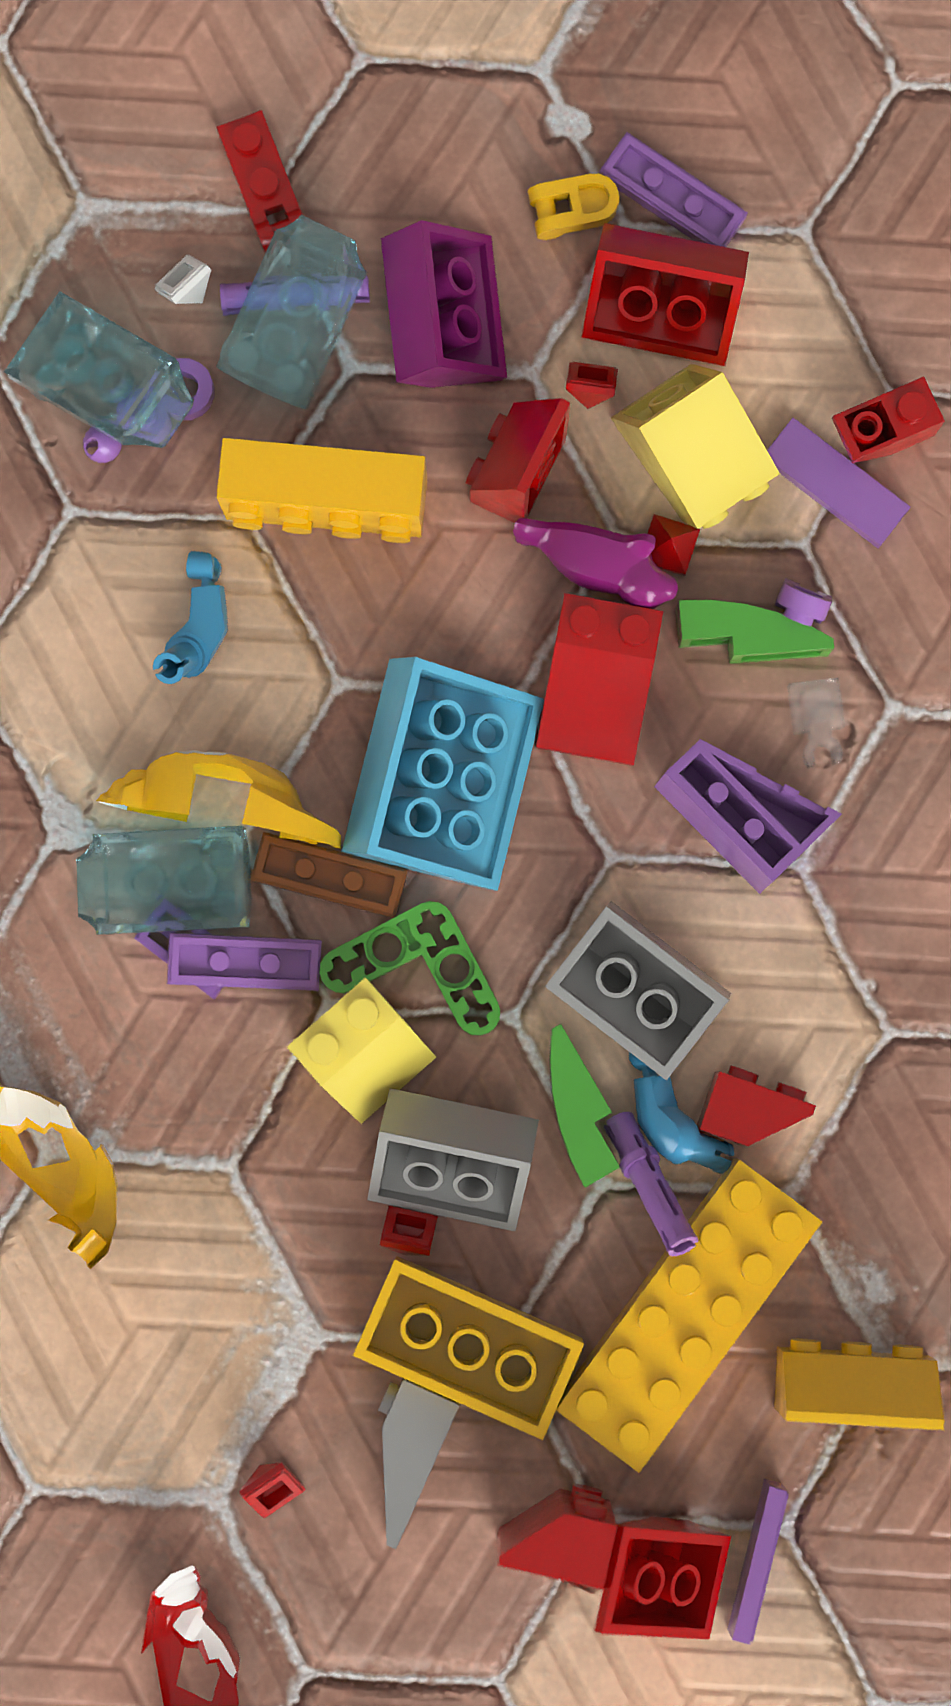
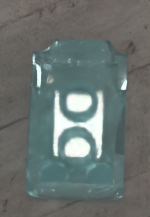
M301 215L291 224L276 229L232 331L222 345L216 368L234 379L280 401L306 410L368 273L360 262L356 240L304 215Z
M61 291L58 292L4 371L12 381L29 390L37 399L45 402L48 401L122 445L165 447L192 408L194 402L183 380L180 365L176 358Z
M244 826L92 834L93 841L91 845L76 859L78 917L92 925L96 930V935L250 928L252 907L250 853L246 828Z

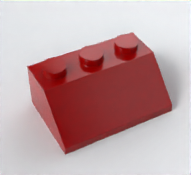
M604 223L581 338L725 366L745 283L749 252Z
M573 1484L572 1491L558 1489L499 1527L497 1535L498 1566L603 1590L617 1529L610 1500L602 1498V1490L587 1485Z

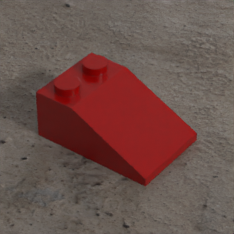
M563 398L514 402L507 416L499 413L487 438L493 445L485 460L480 457L476 458L465 484L472 486L470 489V502L513 523L519 518H528L566 442L571 402Z
M564 593L536 744L537 749L634 766L664 611Z
M652 1516L617 1524L594 1631L605 1635L710 1640L731 1536L685 1519Z

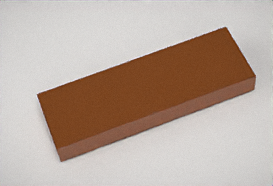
M263 832L250 880L394 918L397 916L408 870L293 839L279 838L278 835Z

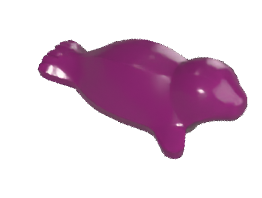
M519 518L515 522L513 532L516 542L524 546H534L541 549L560 573L582 588L600 593L617 594L629 605L649 609L657 608L662 603L674 599L677 594V580L660 570L653 561L651 552L655 548L656 539L650 534L625 535L578 523L546 522L527 518Z

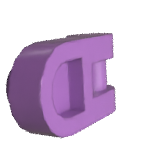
M785 578L774 606L784 609L783 615L798 623L812 626L813 621L821 624L825 620L832 604V596L817 591V593L799 586V583Z

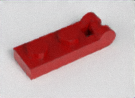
M260 110L217 126L219 138L264 253L278 248L277 243L294 237L296 226L308 227L264 114ZM284 210L286 219L273 224L269 223L266 216Z

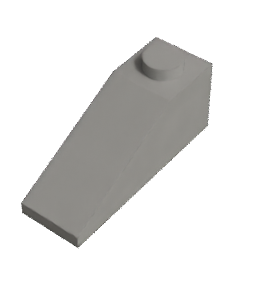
M404 1378L400 1386L390 1382L378 1411L387 1414L382 1426L387 1546L394 1549L397 1548L460 1406V1403Z

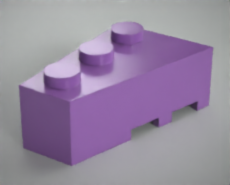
M700 739L664 773L654 787L760 894L842 814L830 807L825 809L799 795L800 791L786 784L782 786L757 773V769Z

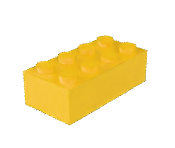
M222 438L216 498L226 520H233V526L259 530L263 528V523L282 525L283 531L294 534L312 533V528L332 529L331 534L333 536L348 539L361 538V532L381 534L382 540L393 543H409L411 537H422L427 489L425 456Z
M396 1256L353 1356L543 1440L582 1351L584 1341L575 1334Z

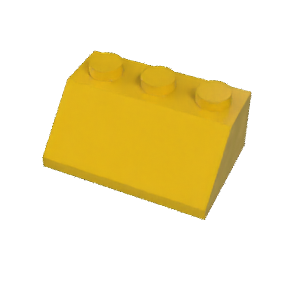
M790 1339V1347H777L774 1408L785 1421L944 1430V1412L938 1362L929 1355H923V1347L892 1345V1353L872 1352V1344L841 1342V1350L821 1349V1341Z

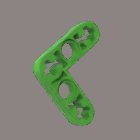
M428 901L411 908L331 950L320 963L319 973L326 987L336 993L346 994L365 977L372 982L423 956L450 1010L463 1031L470 1035H485L495 1029L500 1020V1007L454 917L447 907L439 902ZM426 911H430L434 917L441 914L444 916L446 922L440 925V931L445 941H448L451 936L455 935L459 942V945L442 949L434 958H431L427 951L428 948L437 947L432 935L429 932L420 934L417 929L423 923L421 915ZM381 934H393L401 941V953L394 961L382 962L374 956L372 950L373 943ZM364 944L366 957L376 968V971L366 975L365 966L362 965L351 972L353 981L349 984L344 985L340 979L332 981L329 973L335 969L333 961L339 957L345 963L354 961L360 957L354 951V948ZM452 954L464 957L470 967L466 979L459 983L446 981L440 973V964L443 959ZM476 979L479 980L482 986L481 990L472 991L477 1002L480 1005L489 1003L492 1011L486 1015L488 1024L481 1028L475 1021L467 1024L464 1020L463 1015L469 1012V1006L464 996L455 1003L450 995L451 992L466 989Z

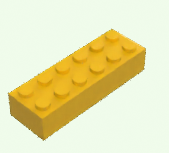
M733 1158L728 1170L722 1173L688 1220L699 1240L698 1243H695L696 1246L678 1256H670L667 1250L664 1252L567 1384L556 1411L640 1473L823 1221L740 1159Z

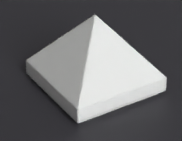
M186 255L155 285L154 289L175 304L203 303L211 269L207 264L190 255Z

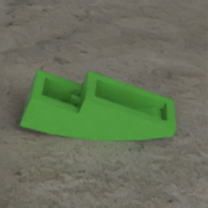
M679 600L675 609L678 648L728 644L729 664L826 657L834 649V639L812 626L793 621L776 611L744 603L719 600Z
M560 1024L551 1029L549 1066L551 1094L557 1124L568 1157L583 1187L586 1188L620 1168L595 1122L609 1115L612 1111L563 1026Z

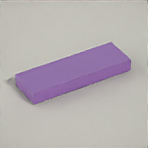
M626 132L599 170V174L609 177L616 184L619 191L694 241L726 247L748 214V212L628 132Z
M795 418L790 420L767 450L783 477L878 549L910 509L908 504Z
M169 933L166 983L173 985L319 991L322 941L320 939Z
M764 1479L727 1629L732 1640L749 1645L754 1639L789 1496L782 1483Z

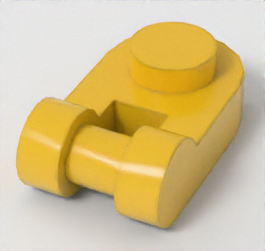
M585 174L536 184L527 190L530 205L536 207L538 220L535 221L534 226L539 240H550L558 238L565 233L600 227L604 223L608 224L615 217L619 206V191L616 184L609 177L602 174ZM568 199L571 212L557 214L555 203Z

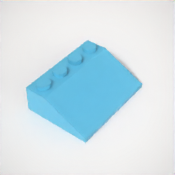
M418 657L389 659L341 852L423 874L498 891L544 698Z

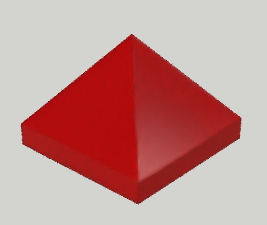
M572 361L569 363L566 390L584 407L589 409L615 396L618 369L616 367Z
M653 514L647 534L654 536L656 539L655 548L651 552L654 563L661 569L685 576L700 528L697 529L688 524Z
M388 1206L379 1245L402 1255L429 1256L438 1216Z
M282 1462L259 1465L239 1493L264 1519L303 1493L306 1489L299 1479Z

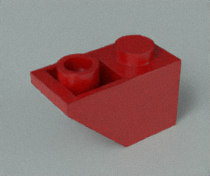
M924 376L832 417L852 463L890 456L934 437L945 422Z
M730 1065L727 1074L720 1071L714 1073L697 1127L699 1130L744 1146H750L812 1116L816 1105L804 1101L807 1092L780 1082L777 1083L775 1091L756 1084L759 1075Z

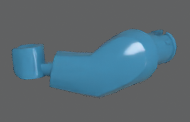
M191 551L188 555L186 563L188 578L202 581L201 586L191 588L189 621L166 643L164 652L159 654L154 660L153 670L163 666V670L155 674L163 683L174 684L180 681L182 677L190 678L201 674L211 662L228 631L225 589L221 585H215L221 574V564L217 558L209 553Z
M629 1052L631 1064L639 1071H642L643 1078L634 1079L638 1124L652 1146L664 1158L674 1164H681L689 1160L712 1169L719 1174L726 1172L732 1161L722 1158L720 1155L724 1153L734 1156L733 1145L700 1133L694 1120L678 1108L671 1078L669 1077L665 1080L663 1077L658 1076L655 1071Z

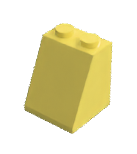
M690 364L611 417L617 429L682 522L699 529L703 527L706 529L720 523L728 516L727 509L742 499L743 501H749L760 496L769 488L768 482L780 474L721 371Z
M366 977L287 1046L321 1087L361 1124L387 1102L390 1088L402 1089L437 1058Z

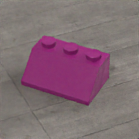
M420 220L381 238L396 382L436 388L506 379L507 369L492 236Z

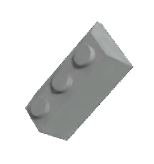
M612 901L605 907L545 986L665 1080L670 1077L727 1004L731 992Z
M390 1088L379 1130L367 1200L516 1231L531 1166L539 1119Z

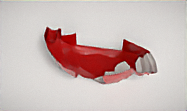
M192 1565L171 1574L156 1590L152 1591L141 1654L153 1641L164 1706H239L237 1678L240 1656L226 1626L220 1623L212 1611L206 1608L208 1605V1590L200 1585L201 1576L196 1567ZM185 1648L199 1649L206 1664L217 1663L220 1675L212 1701L177 1686Z

